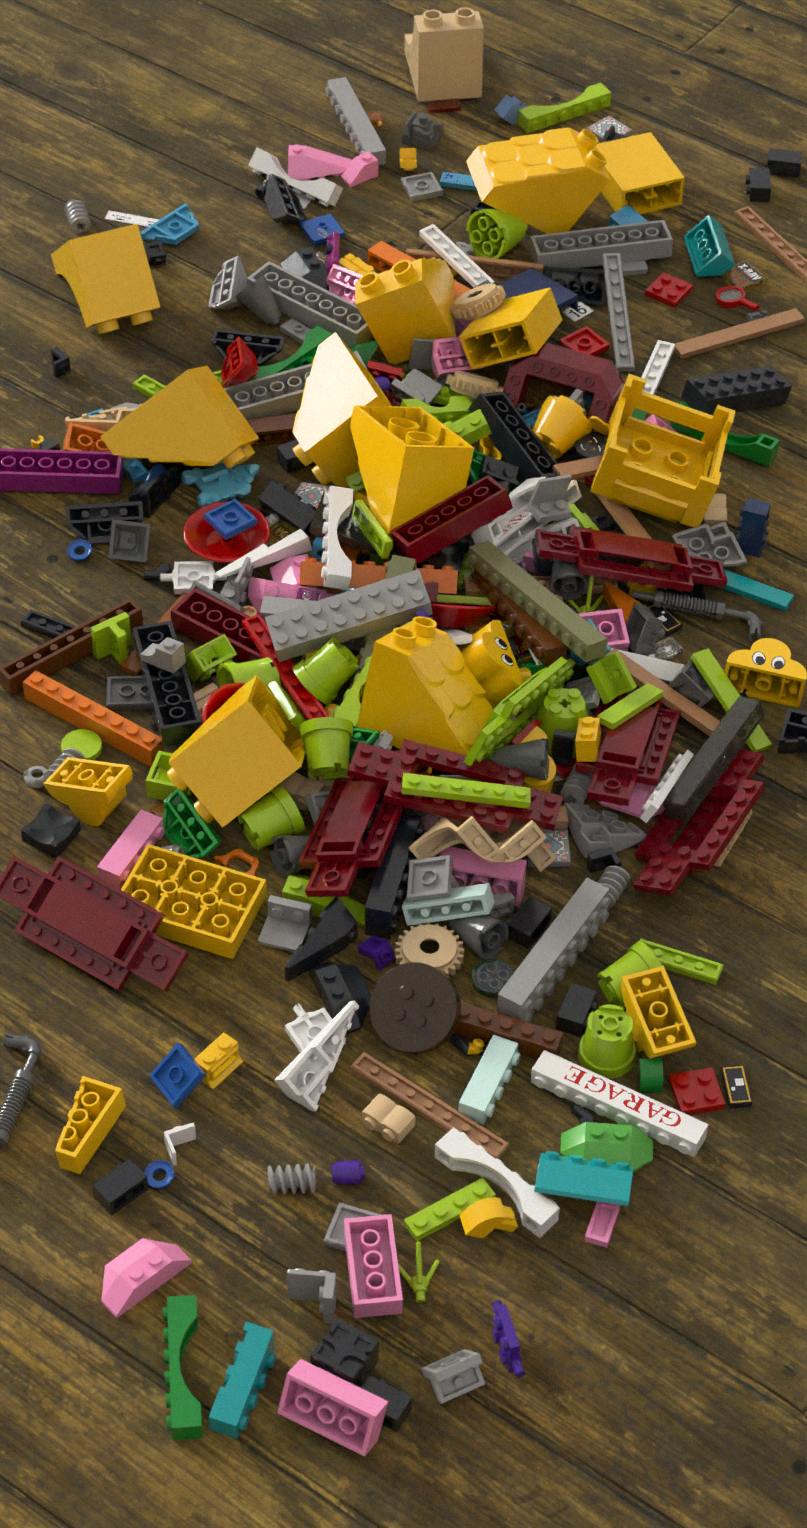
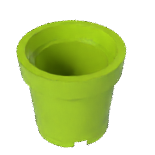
M331 638L308 659L301 660L293 667L295 675L304 687L326 705L334 701L338 696L337 692L360 668V665H357L359 662L346 646L340 647L338 645L340 641L335 638Z
M268 657L242 663H222L217 668L218 688L225 684H246L257 675L271 691L269 684L276 681L281 686V681L277 668L271 666L270 662L273 661Z
M321 717L303 722L299 726L301 740L305 746L308 776L316 780L317 776H321L326 781L346 777L345 773H348L350 740L353 737V723L339 717Z
M280 784L270 790L268 795L237 816L239 824L244 823L245 830H243L245 837L254 849L257 848V851L271 845L272 839L276 836H298L305 833V824L295 802Z
M638 941L628 948L624 956L597 974V977H601V980L598 981L599 987L609 1002L614 1001L617 1006L625 1010L626 1007L621 991V978L661 967L662 964L645 943Z
M602 1005L595 1012L592 1011L588 1017L586 1032L582 1036L578 1048V1060L581 1066L607 1079L625 1075L632 1069L636 1060V1047L632 1032L633 1020L630 1014L628 1016L624 1012L623 1008L616 1005Z

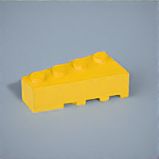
M85 1076L81 1078V1086L74 1097L75 1102L73 1108L69 1111L68 1122L63 1127L55 1149L60 1168L77 1174H81L126 1107L122 1088Z

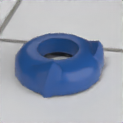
M83 539L73 540L67 548L68 556L74 561H84L89 558L92 552V545ZM77 549L85 550L82 555L75 554Z
M154 1160L147 1166L144 1173L147 1176L148 1185L155 1189L167 1187L175 1178L173 1166L165 1160ZM165 1171L166 1177L163 1180L156 1181L154 1179L156 1172Z

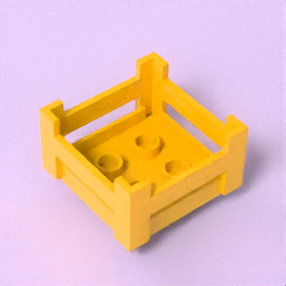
M628 374L610 417L607 428L609 431L607 443L590 492L602 495L607 500L626 505L627 507L676 524L679 521L693 528L700 526L719 486L721 478L719 470L735 411L717 405L713 416L644 392L643 389L647 380ZM636 408L705 432L702 440L699 441L634 418L632 414ZM709 466H711V470H710V474H709V478H708V477H707V474H708Z

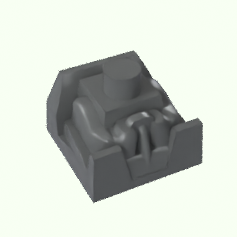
M413 112L404 125L402 143L432 151L444 134L443 121L438 125L432 118H428V114L420 113L418 115L416 112Z
M112 519L108 558L148 562V546L152 524Z
M636 602L626 623L630 641L629 647L636 654L650 655L653 648L652 645L658 639L662 640L665 636V629L661 628L663 621L657 619L647 606Z
M691 658L669 683L670 687H675L680 694L690 701L692 700L694 703H697L700 708L714 695Z

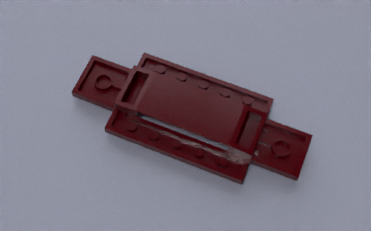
M571 526L570 535L537 529L535 531L534 538L539 557L557 559L563 562L577 563L578 572L585 576L593 575L603 579L611 578L622 582L653 585L663 589L671 588L680 592H692L694 584L700 583L712 587L726 588L728 582L721 560L691 556L687 548L682 547V544ZM599 553L607 556H621L625 559L634 558L644 562H658L662 565L670 564L672 572L599 560L598 556Z
M637 686L634 690L621 694L619 700L613 699L606 704L600 698L593 718H597V715L640 687ZM657 700L613 730L600 724L601 744L597 762H576L575 771L594 774L587 791V799L629 806L636 782L657 786L681 711L662 708L663 703ZM655 723V726H654V728H653V731H652V734H651V737H650V740H649V743H648L646 752H645L644 757H643V760H642V755H643V753H644V750H645V747H646V744H647V741H648L650 732H651V730H652L653 724Z
M404 739L399 753L358 742L347 776L387 786L383 798L385 802L460 822H465L472 816L481 827L508 834L512 820L526 824L533 820L538 827L554 831L563 796L531 788V803L529 809L401 794L403 773L441 777L418 771V764L487 783L526 787L523 786L526 774L521 773L516 768L509 769L485 760L481 762L476 761L472 766L464 763L466 755Z
M727 748L709 775L690 772L634 853L636 860L648 861L633 883L635 891L672 897L687 874H694L697 869L707 871L712 869L765 789L764 782L751 780L765 760L763 753ZM702 794L703 802L671 846L668 842Z
M354 777L335 779L298 861L300 868H315L305 889L307 897H347L360 867H380L405 807L383 801L364 846L361 839L379 798L384 797L387 786Z
M13 856L0 877V898L25 912L15 927V932L118 991H121L130 974L133 973L167 992L189 956V953L155 935L156 930L165 917L163 913L58 856L48 874Z

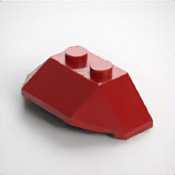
M238 336L226 350L227 356L221 370L222 384L225 388L244 383L249 378H254L258 372L255 354L243 339Z

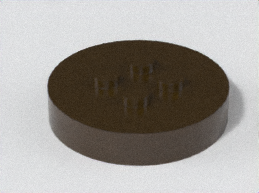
M418 962L401 964L389 970L378 981L370 1001L371 1021L379 1037L391 1047L411 1054L431 1052L445 1044L455 1032L461 1015V1000L453 981L439 969Z

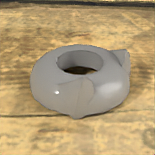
M33 766L25 770L23 774L25 783L30 787L38 789L44 787L43 775L48 769L43 766ZM36 772L43 774L39 778H35L32 776V774Z

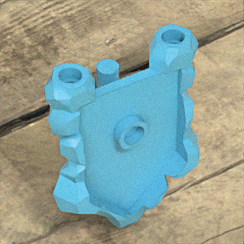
M224 463L214 465L212 469H200L198 467L193 470L183 471L181 479L184 485H197L202 492L197 496V501L200 507H204L215 502H226L228 499L236 497L242 499L247 497L251 493L250 484L258 474L260 466L257 464L235 465L228 469Z

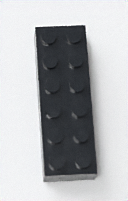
M766 366L687 379L681 398L692 409L713 416L717 405L729 408L735 412L786 404L792 385L774 367Z
M504 392L479 394L468 410L470 413L478 409L481 410L492 432L488 437L503 455L506 462L519 467L517 476L521 481L524 482L526 479L538 477H557L558 473H554L552 469L553 465L558 463Z
M402 813L383 861L377 869L365 906V935H374L390 940L392 932L397 931L399 921L397 916L402 915V900L407 897L410 860L417 859L408 847L423 835L424 825H421V816Z

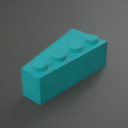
M245 1322L243 1327L244 1341H238L236 1345L234 1366L229 1365L224 1379L226 1387L220 1386L209 1415L210 1430L236 1439L241 1430L245 1431L249 1422L248 1414L250 1409H255L259 1397L257 1395L260 1388L264 1389L268 1378L267 1371L269 1368L274 1367L277 1359V1354L274 1353L273 1330L249 1322Z

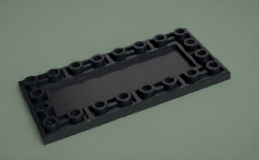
M323 492L309 529L310 533L319 538L325 536L322 533L323 524L326 522V519H323L324 507H326L323 504L325 492ZM353 501L349 516L337 527L339 543L349 544L352 548H362L378 555L370 541L352 518L355 503ZM467 537L448 545L440 552L429 556L423 562L416 565L421 567L423 565H434V569H442V566H453L454 570H458L459 576L468 544ZM393 541V548L390 550L389 559L392 558V555L405 557L396 549Z

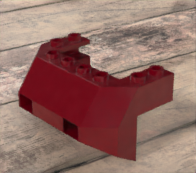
M545 342L536 354L516 359L509 368L503 392L517 409V405L524 402L530 379L573 391L579 389L585 394L594 396L587 419L591 416H596L609 424L610 417L625 382L612 361ZM592 428V431H591V432H595V433H598V434H602V433H599V432L595 431V430Z

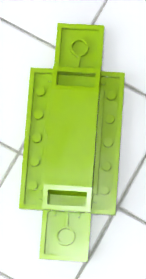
M561 656L548 668L545 667L535 673L504 698L492 711L467 754L464 763L472 766L476 761L481 762L485 760L490 762L492 760V753L496 752L497 748L508 746L535 719L550 689L566 687L564 682L568 681L573 675L574 670L572 669L576 662L570 658L566 660ZM522 708H526V710L523 713H521L517 718H515L513 721L511 720L513 715L516 716Z

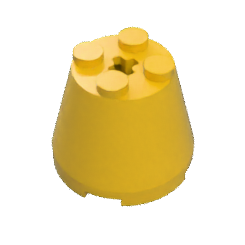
M552 395L547 397L542 404L532 429L554 459H558L573 448L575 442L589 434L593 428L592 421L588 420L582 413L584 409L575 401L562 395L559 398Z

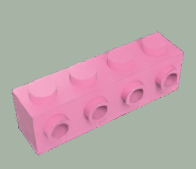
M140 810L97 866L98 878L121 890L147 844L155 845L158 839L160 840L165 833L163 818Z

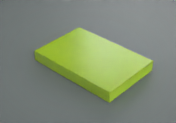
M276 681L269 684L271 691L288 720L299 730V726L306 719L289 694Z

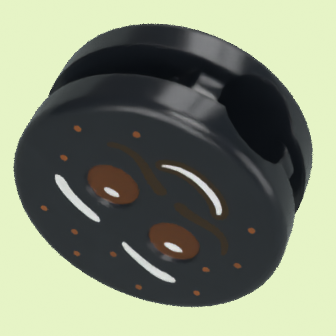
M586 434L575 442V461L603 455L607 441L599 435Z

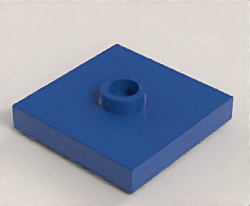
M331 214L300 222L301 230L313 246L327 243V235L331 236L334 231L340 233V239L345 237V232Z
M236 499L204 514V519L226 540L258 524L257 518Z
M177 1043L149 1076L171 1105L178 1108L206 1076V1073L183 1044Z

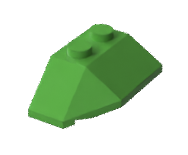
M584 1122L561 1133L560 1156L569 1157V1155L573 1154L582 1156L584 1160L591 1161L592 1158H601L606 1160V1163L615 1164L618 1161L626 1162L629 1166L634 1167L633 1172L646 1164L653 1162V1140L632 1125Z

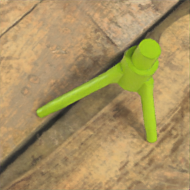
M593 575L589 578L585 606L579 608L573 600H567L577 609L578 614L594 612L604 598L603 595H600L594 605L590 606L594 581Z
M421 1242L416 1243L417 1276L411 1278L398 1263L399 1273L413 1289L417 1303L426 1301L425 1293L427 1292V1287L439 1264V1260H435L426 1277L422 1276Z

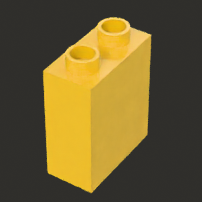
M651 132L596 145L598 151L607 159L605 167L611 179L601 192L615 212L627 205L631 206L639 214L682 205L685 177Z
M546 288L502 300V304L497 309L474 319L462 332L459 339L471 370L536 354L561 323L562 317L551 288Z

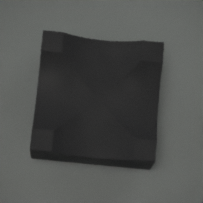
M45 803L33 821L21 829L22 841L57 858L81 831L80 819L64 815L51 805Z

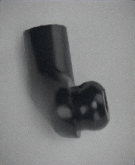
M162 563L155 570H144V580H161L160 574H169L171 566L168 563Z
M576 1104L573 1107L571 1113L580 1119V1124L594 1122V1116L582 1106Z

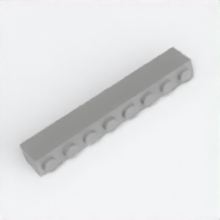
M347 78L327 80L326 96L330 98L331 105L335 107L336 114L340 116L341 124H344L346 133L350 135L351 142H354L356 152H359L360 155L370 152L378 159V165L386 164V149Z

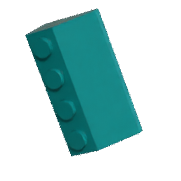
M710 215L683 236L695 274L698 277L723 275L735 265L723 227Z
M546 1151L540 1155L534 1192L628 1206L634 1167L629 1166L626 1162L618 1161L615 1164L606 1163V1160L601 1158H592L591 1161L584 1160L579 1155L572 1154L569 1157L559 1156L558 1152Z

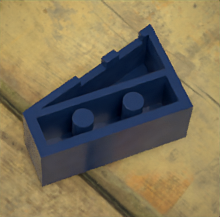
M748 498L746 505L741 506L739 516L742 519L739 520L737 529L740 533H738L736 540L743 554L760 558L769 530L766 529L769 526L768 518L770 516L771 503Z

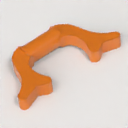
M234 849L226 855L214 856V862L220 863L226 868L232 859H242L251 865V869L245 873L255 876L259 869L258 859L246 853L243 849Z

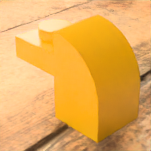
M496 1197L479 1200L459 1215L465 1234L484 1239L495 1228L513 1232L518 1228L512 1208L503 1206L501 1199Z

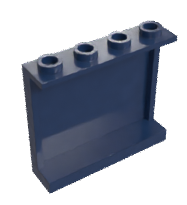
M532 268L499 284L503 286L506 293L505 299L551 288L559 310L566 306L575 311L578 310L577 294Z

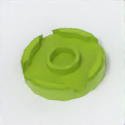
M78 729L65 735L61 742V751L63 752L66 748H73L80 751L86 760H95L102 752V741L95 732L88 729Z

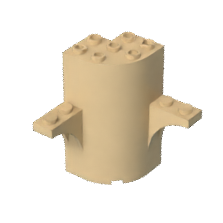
M432 814L438 822L408 847L417 859L434 857L452 845L463 843L478 856L492 862L507 863L527 856L540 872L556 859V856L544 842L547 838L533 820L528 824L512 820L508 834L481 827L472 816L465 822H460Z

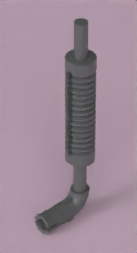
M636 590L632 591V598L652 601L653 607H662L663 609L666 607L667 610L673 609V611L677 609V612L684 611V613L688 612V614L691 613L692 615L695 613V615L699 614V616L702 615L703 617L706 615V617H713L718 620H722L723 616L743 619L750 626L749 640L753 642V637H755V641L761 639L763 623L753 612L725 608V603L722 602L715 603V601L712 602L711 600L708 602L707 599L701 600L700 598L697 600V597L690 598V596L686 597V595L682 596V594L679 596V594L675 595V593L672 594L671 592L668 594L667 591L664 593V591L655 590V594Z
M6 1033L3 1038L4 1047L28 1052L29 1057L23 1070L16 1071L0 1108V1148H4L8 1144L11 1133L35 1080L32 1074L37 1059L41 1057L42 1050L40 1044L27 1035L19 1036Z

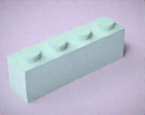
M484 883L451 888V895L446 898L409 902L406 897L402 910L407 926L419 923L490 914L495 901L490 884Z
M496 1035L492 1036L459 1101L458 1111L483 1125L487 1117L491 1118L495 1109L494 1103L496 1100L501 1099L504 1090L503 1085L509 1082L512 1075L511 1069L513 1066H517L521 1055L518 1053L519 1043Z

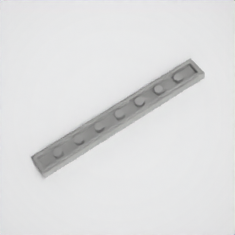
M620 253L603 254L602 260L615 364L618 372L634 371L635 365Z

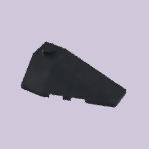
M559 267L543 268L544 276L577 294L579 301L588 305L605 306L607 304L604 270Z
M180 462L150 479L129 495L128 502L142 501L143 517L149 519L182 483L181 474L183 471L189 470V466Z
M335 897L319 915L322 920L315 929L311 927L305 944H300L286 963V981L293 980L308 971L309 967L316 966L343 951L350 943H354L357 939V921L340 898Z

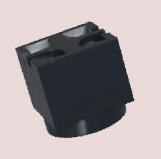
M336 1318L329 1328L327 1335L323 1336L322 1342L310 1354V1364L355 1386L361 1387L379 1361V1340Z

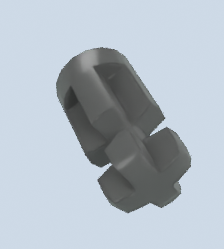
M761 310L760 313H747L746 321L750 322L767 317V311Z

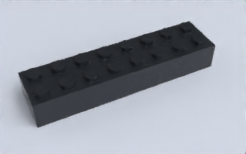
M172 621L134 627L132 629L135 649L162 746L164 748L183 744L202 725L185 664L175 673H171L141 661L140 655L152 643L160 644L167 637L178 641Z

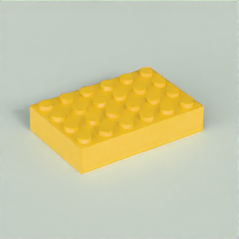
M147 844L121 889L123 892L165 915L155 935L231 959L236 955L267 896L266 879Z

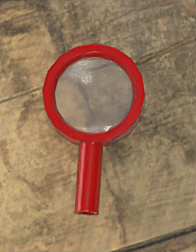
M725 286L716 292V302L721 307L735 308L742 305L756 312L760 308L758 304L746 300V292L741 287Z

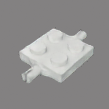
M213 561L174 562V570L171 574H160L161 582L172 581L174 594L188 593L193 581H198L213 590L215 581L227 580V577L217 578L213 569Z
M298 1004V1007L297 1005L293 1007V1011H295L298 1018L286 1024L285 1031L300 1053L332 1020L324 1007L315 1012L308 1013L305 1012L301 1004Z

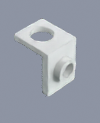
M194 1123L176 1126L171 1130L164 1131L165 1146L173 1166L177 1165L174 1146L196 1139Z

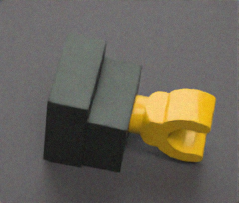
M39 435V441L31 439V445L34 449L60 450V444L51 437L44 440L43 436Z

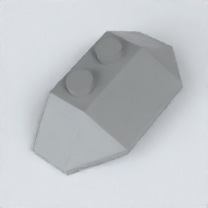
M239 256L223 263V269L218 273L212 284L208 306L210 310H231L243 305L236 295L247 287V276Z

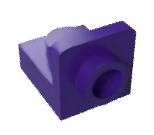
M372 935L357 947L361 955L374 960L379 970H382L395 960L390 942Z

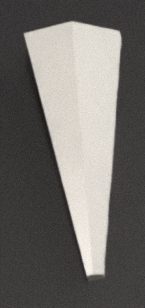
M299 529L269 548L263 544L217 571L216 576L218 579L239 573L246 557H251V565H253L254 569L287 557L307 553L312 550L309 537Z
M350 1001L274 1080L287 1097L311 1111L318 1109V1100L321 1094L325 1092L327 1078L333 1072L345 1043L343 1039L347 1030L351 1028V1019L354 1012L359 1008L355 1001Z

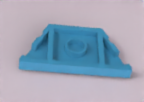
M185 203L140 232L142 240L162 241V243L177 245L198 231L199 223L194 218L193 213L189 211L188 204Z

